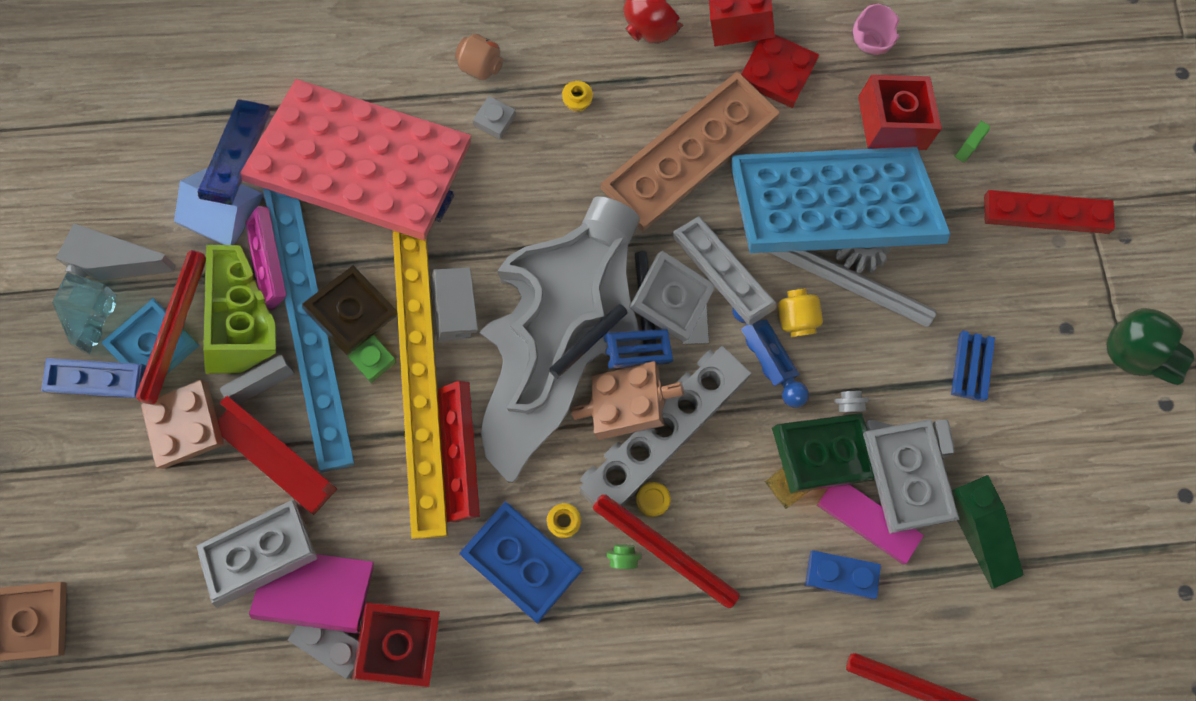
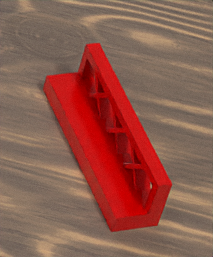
M226 396L220 404L227 410L218 419L222 437L305 509L315 515L337 488L230 397Z

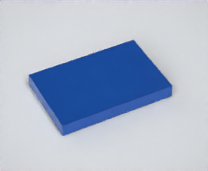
M506 501L459 553L460 556L537 624L583 571L580 565Z

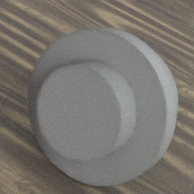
M862 391L841 392V398L835 399V404L839 406V412L866 411V402H869V397H862Z

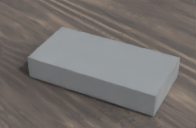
M279 355L220 388V391L224 398L228 396L239 405L295 373L284 357Z

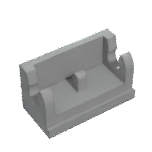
M470 267L434 269L431 287L437 341L444 342L471 338V333H476L478 328Z

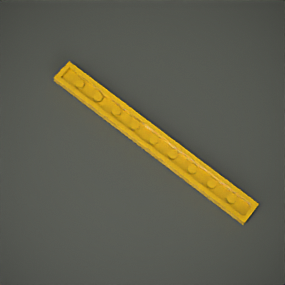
M392 230L411 539L422 540L448 537L427 237L424 241Z

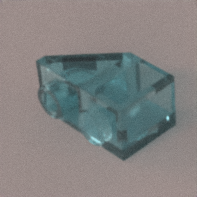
M66 273L52 303L69 343L82 352L90 354L93 346L97 345L100 341L102 326L107 316L114 310L117 294L103 283Z

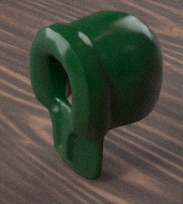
M1140 308L1129 313L1120 322L1115 324L1106 342L1109 357L1122 370L1139 376L1153 375L1174 385H1180L1184 382L1187 371L1194 361L1193 352L1180 343L1184 331L1183 327L1171 316L1156 309Z

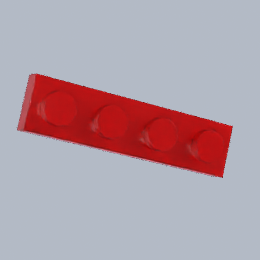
M988 190L984 195L985 224L1110 234L1115 230L1113 200Z
M457 381L437 389L447 522H461L480 517L470 382Z

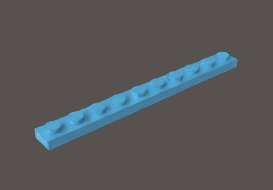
M263 188L266 206L269 208L286 292L285 302L320 473L355 466L328 335L302 309V303L318 292V286L300 200Z

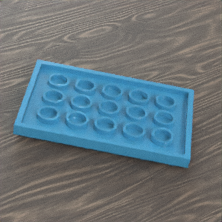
M917 147L732 155L731 169L750 253L948 243L950 231Z

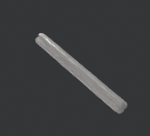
M810 250L769 252L923 326H929L936 316L935 309Z

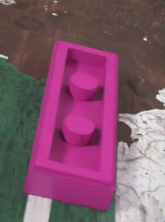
M257 206L245 221L258 289L259 291L261 290L265 298L267 309L274 310L286 297L269 208Z
M851 485L827 488L816 505L903 565L907 564L924 536L916 529L889 534L882 506Z

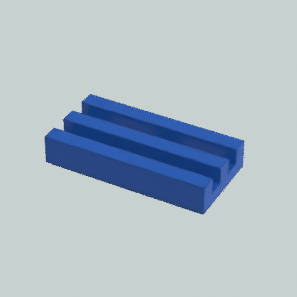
M668 329L607 333L603 336L604 343L608 344L606 355L610 356V361L608 362L609 369L632 367L653 361L657 365L673 362ZM661 339L662 344L617 347L616 343ZM664 352V355L619 358V355Z
M968 331L959 333L951 395L981 402L988 399L995 337L988 336L985 338L982 337V334L977 333L971 335ZM968 343H972L967 389L962 390ZM981 345H982V346H983V352H982V360H981V367H980L978 391H977V393H976V392H975V388H976V380H977V372H978L980 348H981Z

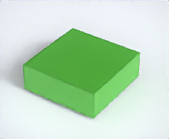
M981 120L954 157L961 162H966L989 132L990 126Z

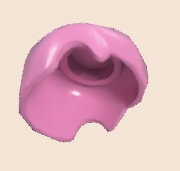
M882 4L869 5L854 23L853 37L855 44L858 45L860 50L868 54L880 55L887 53L899 38V34H897L899 17L890 7Z

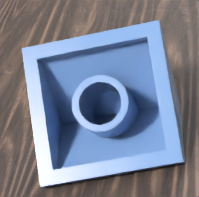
M206 168L180 180L174 221L176 224L222 245H235L246 227L245 221L259 205L264 195L255 189Z

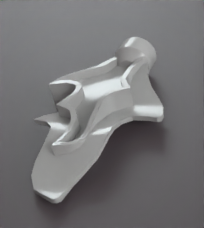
M594 197L580 227L561 238L530 245L508 256L497 271L501 283H508L518 289L521 300L513 313L490 322L480 331L482 336L498 347L503 358L501 374L485 411L481 436L485 457L509 483L517 480L532 454L561 425L569 411L586 365L599 355L606 354L608 344L604 343V338L602 337L559 378H555L550 373L549 368L618 304L623 305L627 309L628 314L607 333L639 331L635 313L629 308L631 300L626 267L628 244L634 235L640 217L633 209L614 199ZM640 340L616 343L617 347L640 345ZM639 353L619 355V358L638 357Z

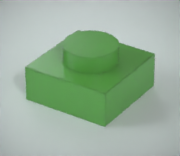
M374 335L348 355V358L370 383L396 363L395 358Z

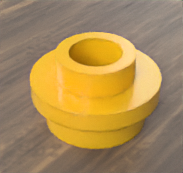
M572 81L562 91L563 103L572 111H583L591 104L593 99L591 87L583 81ZM575 92H579L583 95L580 97H575L572 94Z
M561 503L555 505L547 515L549 531L558 538L572 537L581 526L579 511L571 504ZM566 515L570 518L571 523L567 527H561L557 523L558 518Z

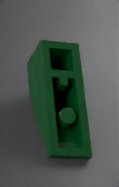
M989 475L952 490L959 515V520L957 521L990 588H997L1024 576L1005 507Z

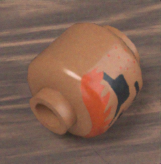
M472 34L469 37L462 38L457 46L455 59L458 60V66L461 71L479 80H486L492 74L497 75L500 71L503 58L500 57V47L496 42L479 34Z

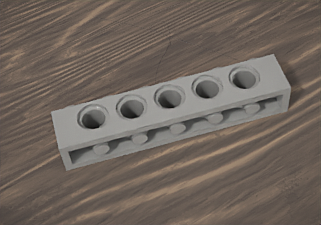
M723 346L715 353L709 350L698 361L697 365L700 368L692 376L687 372L678 380L677 383L682 382L685 395L665 399L662 410L663 423L671 428L672 435L660 437L656 434L654 428L628 433L630 437L622 445L616 442L604 454L607 460L598 469L593 465L580 478L583 484L579 488V493L592 506L602 494L608 495L618 504L624 506L743 386L751 372ZM711 378L717 383L718 388L712 391L707 390L702 386L701 380ZM683 400L691 402L695 407V412L691 414L681 412L678 408V403ZM637 446L643 447L647 450L649 458L645 461H636L630 454L631 449ZM612 470L621 471L625 476V482L618 486L612 485L607 481V473Z

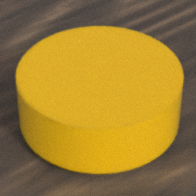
M658 482L644 484L636 496L638 510L643 515L651 518L663 515L671 502L668 489Z

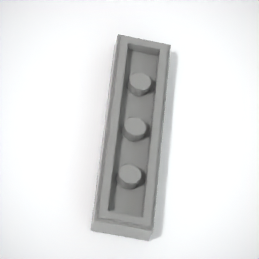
M700 216L673 231L675 241L749 326L776 309V302Z

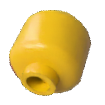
M807 288L787 291L788 298H784L778 303L782 330L790 332L791 337L817 333L816 328L823 324L819 297L815 294H807Z

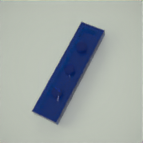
M241 99L237 100L197 191L199 199L227 205L233 204L242 182L240 172L260 139L270 114L269 105Z

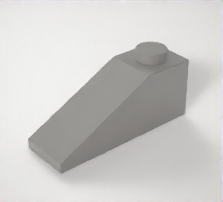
M75 223L56 256V259L67 267L65 272L85 280L86 276L104 280L173 272L176 267L165 254Z

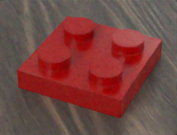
M775 34V38L758 41L741 75L762 95L793 109L820 54Z

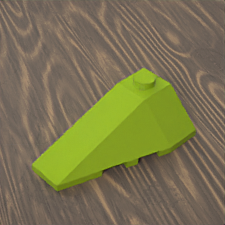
M206 245L203 342L205 374L242 373L276 353L275 321L265 305V298L261 290L259 291L253 272L241 245Z

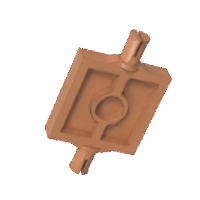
M653 361L592 376V397L590 403L572 406L571 413L574 420L592 416L594 434L598 440L664 426L662 410L665 399L684 396V387L682 382L662 386L660 383L659 367Z

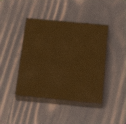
M354 265L302 303V309L346 355H349L394 319L398 313Z

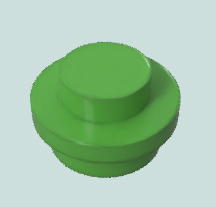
M629 544L614 545V550L607 551L610 567L617 569L638 568V560H641L642 553L635 551V546Z

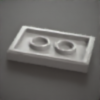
M932 419L870 430L863 433L889 534L959 520Z
M295 499L196 546L210 599L216 608L317 559L299 505Z

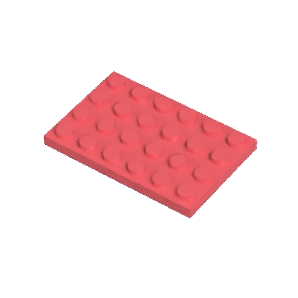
M295 79L244 165L240 175L244 182L425 241L471 144V135Z

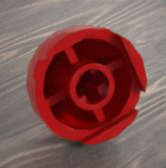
M625 0L623 13L624 18L629 24L625 29L637 42L642 38L648 43L658 44L670 39L683 27V23L678 22L680 17L666 0Z

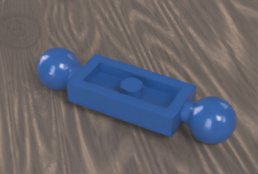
M733 308L735 319L741 323H746ZM758 320L750 326L746 323V326L741 330L746 337L747 346L759 359L764 375L774 386L782 384L784 388L782 398L786 405L791 408L804 406L809 399V391L803 383L794 380L800 374L768 320Z

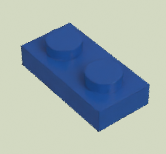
M812 550L809 554L805 586L874 600L877 599L881 564Z

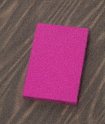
M316 554V560L257 588L249 616L255 620L358 633L374 564L371 561Z

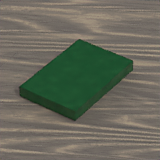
M862 413L782 423L772 427L790 494L875 480L863 433L868 430Z

